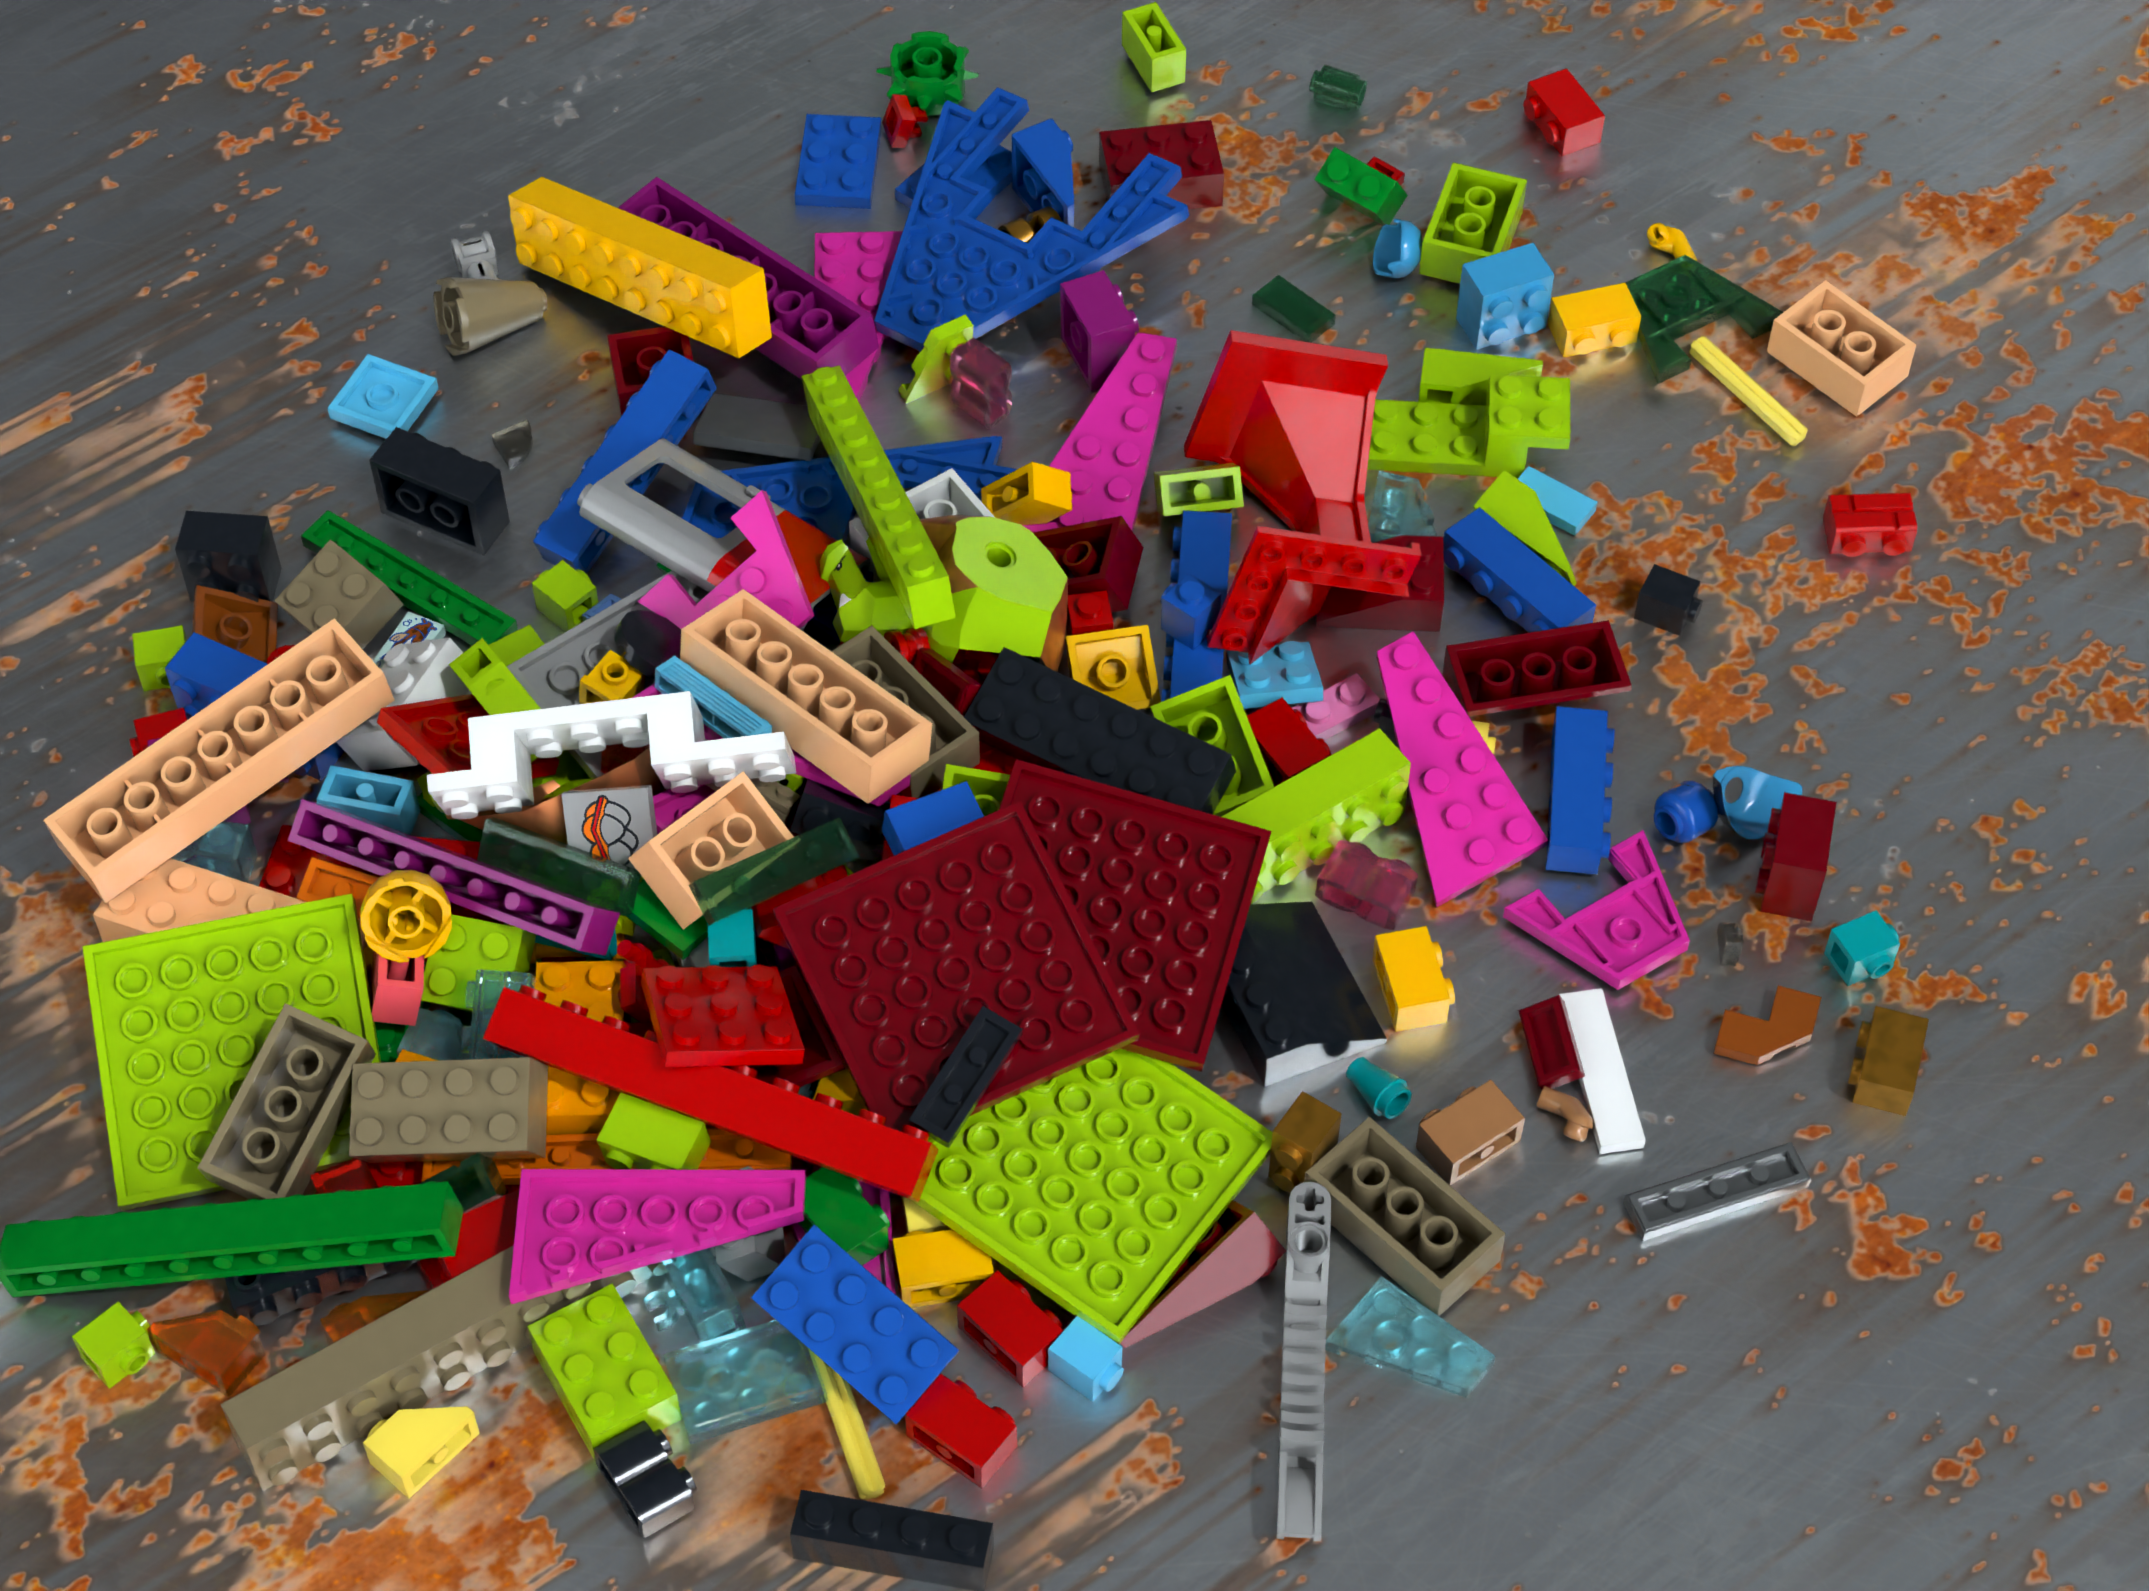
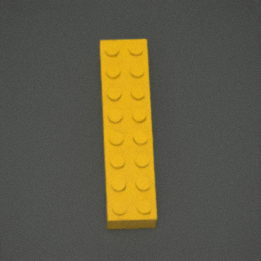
M540 177L508 195L511 212L510 219L513 224L516 242V255L520 264L736 358L744 356L772 338L764 268L544 177Z

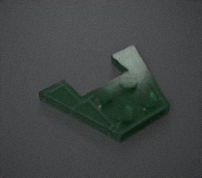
M1686 255L1625 282L1641 314L1638 338L1657 384L1690 369L1691 359L1674 340L1727 315H1730L1754 339L1771 331L1774 319L1783 313V311Z

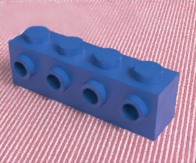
M1480 507L1444 531L1443 549L1445 564L1451 570L1457 571L1473 585L1479 594L1489 598L1502 610L1507 618L1516 621L1527 632L1593 623L1596 604Z
M1556 707L1551 743L1547 838L1549 841L1546 847L1545 870L1597 875L1601 858H1609L1611 833L1603 832V823H1610L1612 797H1605V788H1611L1613 763L1606 762V753H1613L1615 729L1607 728L1608 711Z

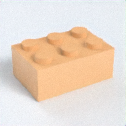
M1825 280L1774 319L1767 352L1857 417L1908 377L1916 344Z
M743 771L648 841L628 859L684 930L798 843V841Z

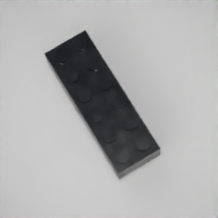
M1005 647L1000 652L964 716L979 732L980 742L1018 760L1209 814H1213L1236 773L1232 754Z

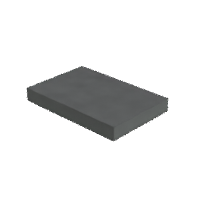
M714 393L710 398L693 432V444L699 446L811 461L820 442V437L809 417L807 406Z

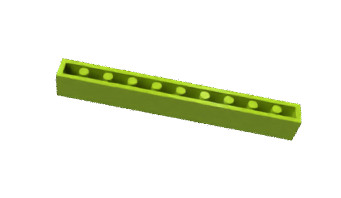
M840 365L822 367L813 373L802 375L809 417L914 629L956 618L949 575Z

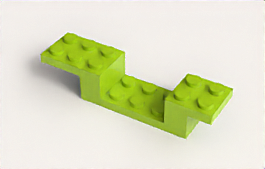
M1490 374L1486 406L1375 399L1367 470L1498 477L1505 470L1515 478H1519L1525 471L1528 447L1569 450L1570 378Z

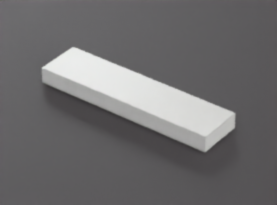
M1602 988L1559 994L1565 1001L1585 1077L1580 1078L1579 1083L1587 1111L1593 1119L1592 1129L1599 1154L1644 1148L1645 1136Z

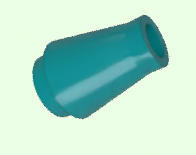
M1359 1057L1349 1065L1346 1077L1355 1085L1377 1116L1393 1119L1407 1108L1411 1101L1412 1093L1407 1088V1082L1404 1079L1370 1063L1365 1057Z

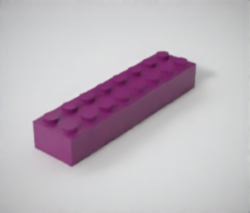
M655 177L618 207L621 210L764 268L772 338L755 349L798 378L802 379V375L813 373L822 367H835L839 365L846 376L879 348L871 313L660 178Z

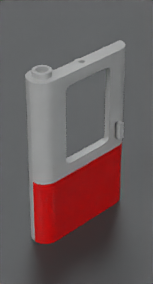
M664 438L625 462L594 485L590 483L585 486L577 501V504L580 506L579 513L581 517L709 593L757 551L738 527L722 538H715L626 485L657 463H665L740 508L761 491L752 485L744 486ZM770 501L813 610L819 601L831 593L828 581L821 578L820 559L827 546L838 540ZM848 547L859 570L867 571L870 566V559ZM807 623L800 630L803 631Z

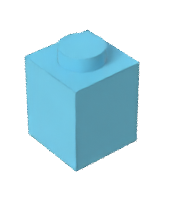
M1076 1316L1048 1348V1371L1093 1402L1103 1390L1111 1391L1122 1377L1124 1368H1122V1346L1088 1322Z

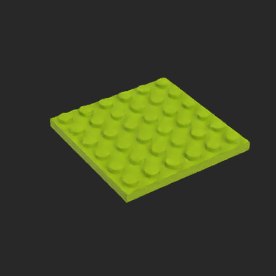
M352 894L82 946L118 1207L122 1211L228 1190L208 1181L197 1167L285 1003L368 1040L376 1053L372 1063H381L376 1027L372 1017L371 996L356 903ZM351 1103L315 1172L364 1162L349 1156Z
M1117 1049L969 1116L949 1149L929 1137L928 1142H931L939 1150L919 1202H913L1074 1316L1080 1317L1120 1344L1142 1314L1176 1274L1181 1265L1195 1250L1198 1243L1210 1231L1213 1224L1225 1212L1227 1206L1236 1198L1270 1155L1273 1132L1172 1063Z

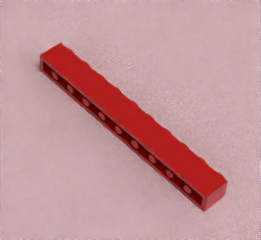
M521 985L517 992L503 987L483 1036V1039L492 1045L523 1057L533 1058L555 1069L697 1119L715 1128L919 1202L939 1150L931 1142H928L929 1133L905 1124L901 1132L884 1126L887 1118L865 1109H860L858 1116L841 1110L843 1102L821 1093H817L815 1100L798 1094L800 1086L774 1077L772 1084L755 1079L758 1071L747 1066H730L729 1069L722 1066L665 1067L654 1032L647 1031L643 1038L629 1033L631 1025L619 1019L605 1015L603 1021L599 1022L586 1017L589 1010L575 1003L563 1000L561 1006L558 1007L544 1002L547 994L534 988Z

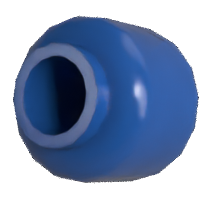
M1693 780L1683 781L1667 790L1657 798L1654 806V823L1656 828L1664 837L1677 843L1693 841L1711 830L1718 820V808L1714 794L1704 785Z

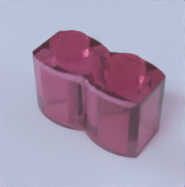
M974 337L965 344L958 345L950 356V373L954 378L951 383L952 402L990 430L1009 415L1012 407V394L1008 389L1012 378L1011 365Z
M1339 840L1317 878L1315 896L1334 908L1354 912L1365 921L1385 929L1394 930L1415 893L1418 874L1402 860L1378 857L1369 847L1362 843Z

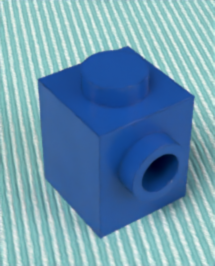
M1188 572L1177 584H1170L1161 596V629L1194 650L1207 638L1208 630L1213 629L1221 609V593Z

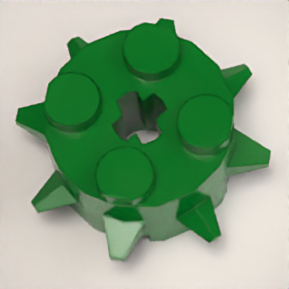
M933 31L916 32L911 34L912 40L903 44L897 42L893 45L890 54V66L877 68V73L891 77V88L887 92L889 99H891L893 94L907 95L911 108L920 107L921 110L926 111L927 116H940L943 105L947 100L957 105L963 101L965 80L978 78L979 73L965 69L964 59L969 53V49L949 42L948 35Z

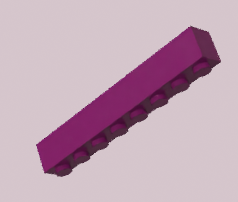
M302 799L287 840L380 876L395 870H415L428 874L442 885L451 903L583 952L606 956L620 915L619 912L336 807Z

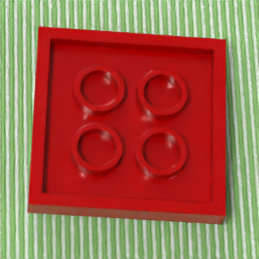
M473 694L384 707L380 709L377 723L392 736L394 741L402 745L414 756L419 764L426 767L432 774L471 769L468 718L488 716L489 714ZM538 757L531 762L532 780L555 775L560 760L556 757Z
M710 965L707 967L663 966L660 968H643L641 985L665 1067L803 1064L805 1048L777 966L721 967Z

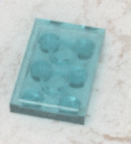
M777 1320L663 1354L670 1382L678 1396L681 1417L690 1444L828 1401L827 1392L813 1352Z

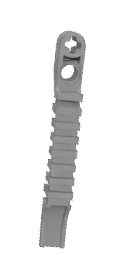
M1303 1182L1295 1186L1290 1193L1288 1205L1282 1329L1276 1539L1296 1537L1313 1538V1541H1321L1324 1460V1370L1326 1357L1325 1328L1330 1255L1331 1197L1324 1186L1315 1182ZM1301 1250H1311L1315 1253L1307 1254Z

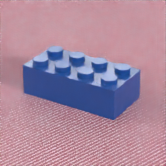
M193 632L166 665L165 671L177 709L184 707L187 719H190L268 664ZM335 742L296 769L294 773L300 776L309 775L322 781L327 775L330 766H334L344 753V750Z
M816 1225L810 1228L751 1297L895 1424L900 1422L960 1351Z

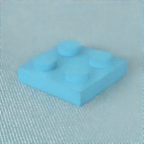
M367 354L328 406L329 417L335 421L385 439L396 427L408 432L439 389L437 378Z
M1287 641L1280 645H1275L1250 665L1248 653L1227 650L1229 673L1244 709L1264 707L1282 697L1288 704L1323 701V684L1309 642Z

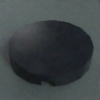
M644 610L627 612L614 630V640L617 647L619 648L622 644L626 651L624 658L633 668L647 677L655 680L656 667L673 656L680 659L681 629L667 618L656 613Z

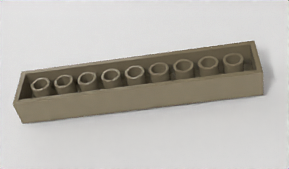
M513 1245L223 1402L221 1407L241 1454L261 1489L265 1491L272 1486L288 1483L299 1471L317 1461L324 1462L333 1458L340 1452L341 1448L359 1438H367L370 1430L383 1419L388 1420L398 1410L421 1409L431 1398L446 1390L452 1391L460 1388L471 1376L488 1367H497L505 1363L513 1353L531 1344L528 1325L612 1283L620 1297H625L634 1290L636 1285L654 1275L661 1276L671 1271L678 1262L683 1260V1257L679 1256L511 1304L509 1289Z

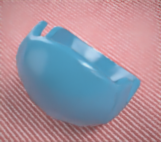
M1394 219V223L1398 224H1386L1380 230L1373 253V269L1375 274L1380 276L1403 278L1411 274L1420 263L1423 240L1421 231L1412 222Z

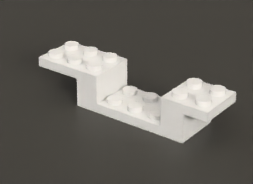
M686 691L468 718L471 769L427 775L429 794L446 815H451L454 819H471L477 817L480 811L495 810L496 813L503 814L520 812L522 806L534 805L531 754H535L539 758H553L560 756L564 750L579 749V751L584 753H595L605 750L606 745L623 743L625 747L636 748L650 744L651 765L664 788H671V791L676 793L692 792L698 789V785L715 783V786L723 787L743 771L749 779L759 778L762 782H777L785 779L786 774L796 773L795 756L784 732L705 741L703 716L691 692Z

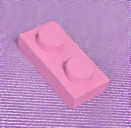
M1355 673L1323 690V701L1299 703L1291 708L1299 710L1306 720L1307 727L1315 737L1322 738L1325 741L1375 714L1380 699L1358 673Z

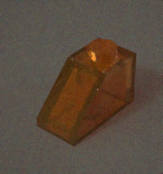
M222 1310L153 1322L147 1329L158 1353L227 1397L234 1393L266 1355L259 1338L261 1332L258 1327L243 1316H238L235 1319Z

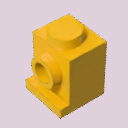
M609 650L588 676L584 675L580 679L579 703L587 704L632 698L644 690L645 675L627 662L624 658L626 652L618 655L614 651Z

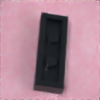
M982 1006L909 1118V1125L929 1133L930 1138L949 1149L1022 1036L1023 1029Z

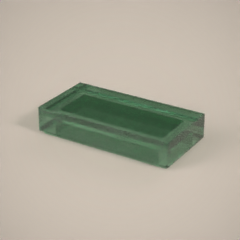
M1280 275L1276 276L1252 295V305L1304 342L1312 343L1335 325L1336 315Z

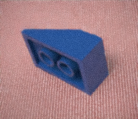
M1052 118L1013 133L1012 189L1031 213L1049 206L1058 213L1063 223L1074 227V190L1071 159L1073 143L1069 134L1065 130L1061 131Z

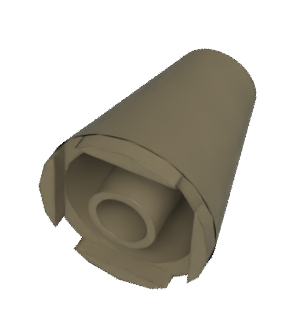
M446 277L437 280L436 284L441 285V291H435L433 295L437 327L440 336L448 334L452 344L445 345V347L453 356L467 354L541 320L543 311H546L548 306L544 290L538 288L531 281Z

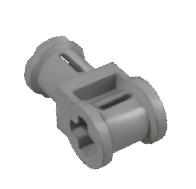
M488 230L482 231V236L458 241L457 238L450 239L458 272L462 274L463 278L501 280L496 277L499 276L497 259Z

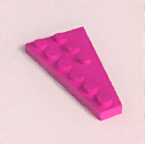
M903 231L815 233L814 278L871 313L874 321ZM876 326L875 330L879 348L846 375L858 402L868 383V375L873 363H877L881 354V345L886 336L878 332Z
M1140 332L1136 334L1049 465L1050 467L1070 472L1072 511L1046 524L1022 526L1033 533L1122 516L1130 529L1134 531L1177 350L1176 338Z
M1413 631L1378 650L1376 658L1387 704H1389L1397 745L1402 754L1411 762L1408 792L1437 908L1546 847L1549 840Z
M521 1169L509 1289L510 1302L515 1304L804 1221L805 1170Z

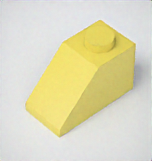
M467 1406L398 1410L388 1420L383 1419L370 1430L363 1445L370 1464L409 1499L480 1433L474 1412Z

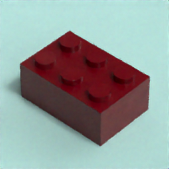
M1211 120L1099 132V167L1107 201L1148 153H1151L1181 167L1182 178L1166 196L1188 205V210L1223 206L1224 171Z

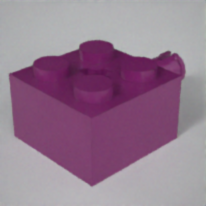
M1104 270L1060 283L1061 339L1091 391L1102 387L1134 339L1135 333L1139 332V323L1134 311L1127 310L1120 287L1116 283H1111Z

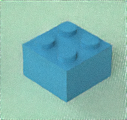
M1526 244L1462 265L1456 319L1476 350L1491 345H1498L1504 341L1526 334H1533L1546 328L1554 273L1535 244Z

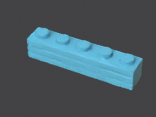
M676 656L655 668L654 688L662 694L690 691L703 716V724L724 739L772 733V725L767 720L759 717L746 705L741 704L730 696L728 692L716 686L707 677L702 676L691 668L689 664L684 663Z

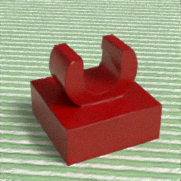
M893 94L883 117L882 125L891 148L905 149L909 138H919L922 136L923 133L917 122H928L926 111L921 110L920 107L911 108L907 95Z

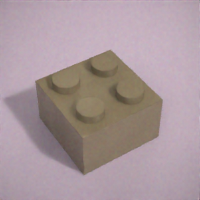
M331 539L274 600L296 623L310 634L335 618L362 649L404 605L385 583Z

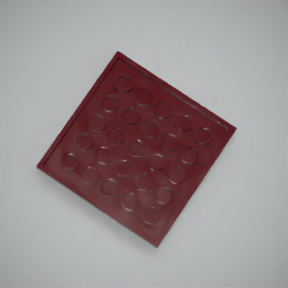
M1016 759L999 810L1021 801L1140 1033L1139 1040L1120 1049L1202 1072L1272 831Z
M1021 801L773 908V915L867 1110L887 1118L884 1126L900 1132L904 1124L909 1125V1118L982 1006L1022 1028L1023 1031L1022 1036L971 1115L1139 1040L1140 1033Z

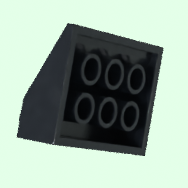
M1313 902L1251 904L1222 1006L1264 1087L1385 1044L1387 1038Z

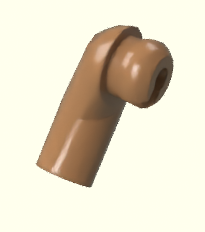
M1543 1087L1537 1107L1567 1119L1566 1126L1563 1129L1565 1136L1580 1142L1586 1140L1589 1128H1593V1119L1581 1101L1552 1088Z

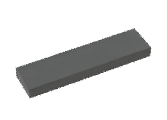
M1792 1142L1625 1195L1623 1204L1641 1240L1645 1241L1808 1188L1811 1178Z

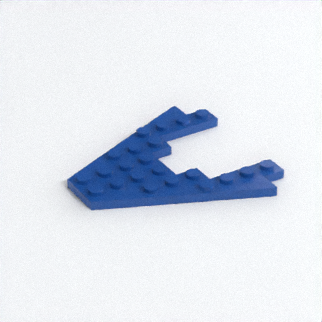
M998 87L975 112L947 100L943 105L874 319L877 331L921 352L924 347L923 343L931 329L966 314L974 325L973 340L1058 293L1060 291V283L1096 273L1103 266L1185 221L1190 216L1188 205L1166 196L1182 178L1181 167L1148 153L1082 231L1050 217L1030 242L1026 243L976 220L992 201V196L989 189L969 181V178L1030 111L1027 100Z
M1001 436L884 450L902 487L906 491L952 468L982 502L981 488L1017 470L997 465L1002 450ZM830 457L811 459V461L801 460L721 471L746 487L752 485L759 490L767 491V494L771 496L770 501L836 540L842 539L845 544L850 531L849 521L854 519L857 512ZM696 482L682 519L715 538H722L737 527L731 520V517L741 508ZM860 570L865 581L873 583V572ZM830 593L814 606L813 613L815 616L807 624L822 632L828 638L841 643L832 623L837 613V608L832 593Z

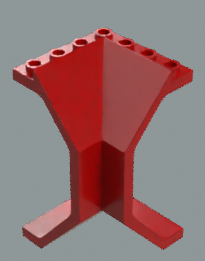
M1230 330L1185 441L1184 455L1186 458L1212 461L1219 464L1234 463L1240 466L1241 482L1275 513L1291 531L1262 526L1256 527L1213 629H1209L1206 634L1209 648L1248 653L1249 665L1320 612L1331 586L1409 597L1407 584L1421 558L1419 543L1411 542L1409 548L1372 543L1364 501L1375 399L1388 368L1386 354Z

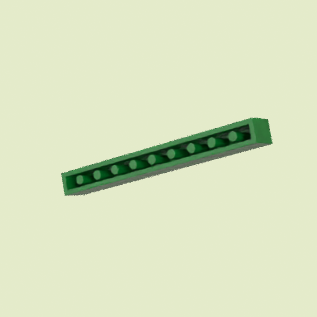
M429 1181L423 1184L396 1187L382 1186L375 1189L355 1191L338 1190L334 1193L314 1195L296 1194L283 1198L248 1199L242 1202L222 1204L206 1203L201 1206L181 1208L163 1207L150 1211L116 1212L109 1215L89 1217L74 1216L68 1219L48 1221L31 1220L27 1223L7 1224L5 1226L0 1244V1281L12 1297L455 1256L464 1209L448 1181Z

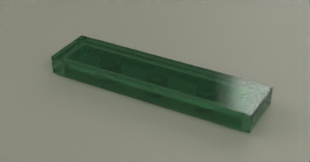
M494 817L485 819L477 856L478 861L619 912L622 916L632 914L641 877L636 869Z
M839 817L691 883L689 887L710 926L853 862L859 858V855Z

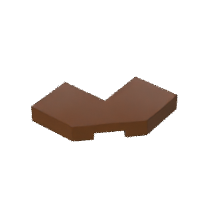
M1778 985L1769 1021L1725 1009L1713 1054L1759 1065L1772 1059L1774 1054L1792 1046L1796 1048L1809 1042L1813 1034L1822 997Z

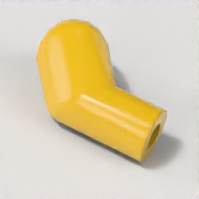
M1654 223L1648 228L1647 238L1649 244L1656 250L1674 255L1679 268L1683 270L1690 269L1697 263V258L1681 230L1665 226L1662 223Z

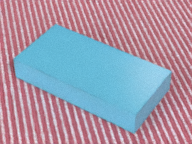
M1530 466L1518 478V480L1536 492L1549 522L1573 536L1580 531L1596 511L1597 501Z

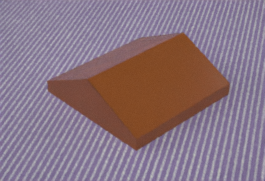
M197 585L194 594L192 634L195 632L267 663L270 653L276 649L278 604L259 599L256 602L232 592Z

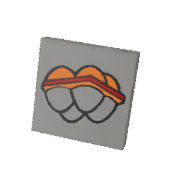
M652 785L563 792L561 795L572 881L642 877L628 858L658 835Z

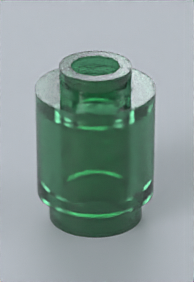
M1324 65L1321 71L1315 70L1313 73L1309 91L1314 93V101L1349 111L1350 108L1359 110L1365 97L1367 81L1361 80L1358 74Z

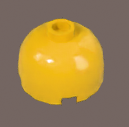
M395 870L378 878L368 888L360 908L361 929L365 934L368 946L381 957L399 963L409 962L407 957L418 958L424 955L425 959L434 955L446 943L452 929L451 904L442 885L430 875L415 870Z

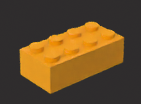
M623 960L536 962L535 989L547 994L544 1002L560 1007L562 1001L566 1000L588 1009L586 1017L602 1022L604 1016L607 1015L630 1023L631 1015L621 1009L618 998L620 969L627 967ZM548 1066L546 1135L600 1133L620 1092Z

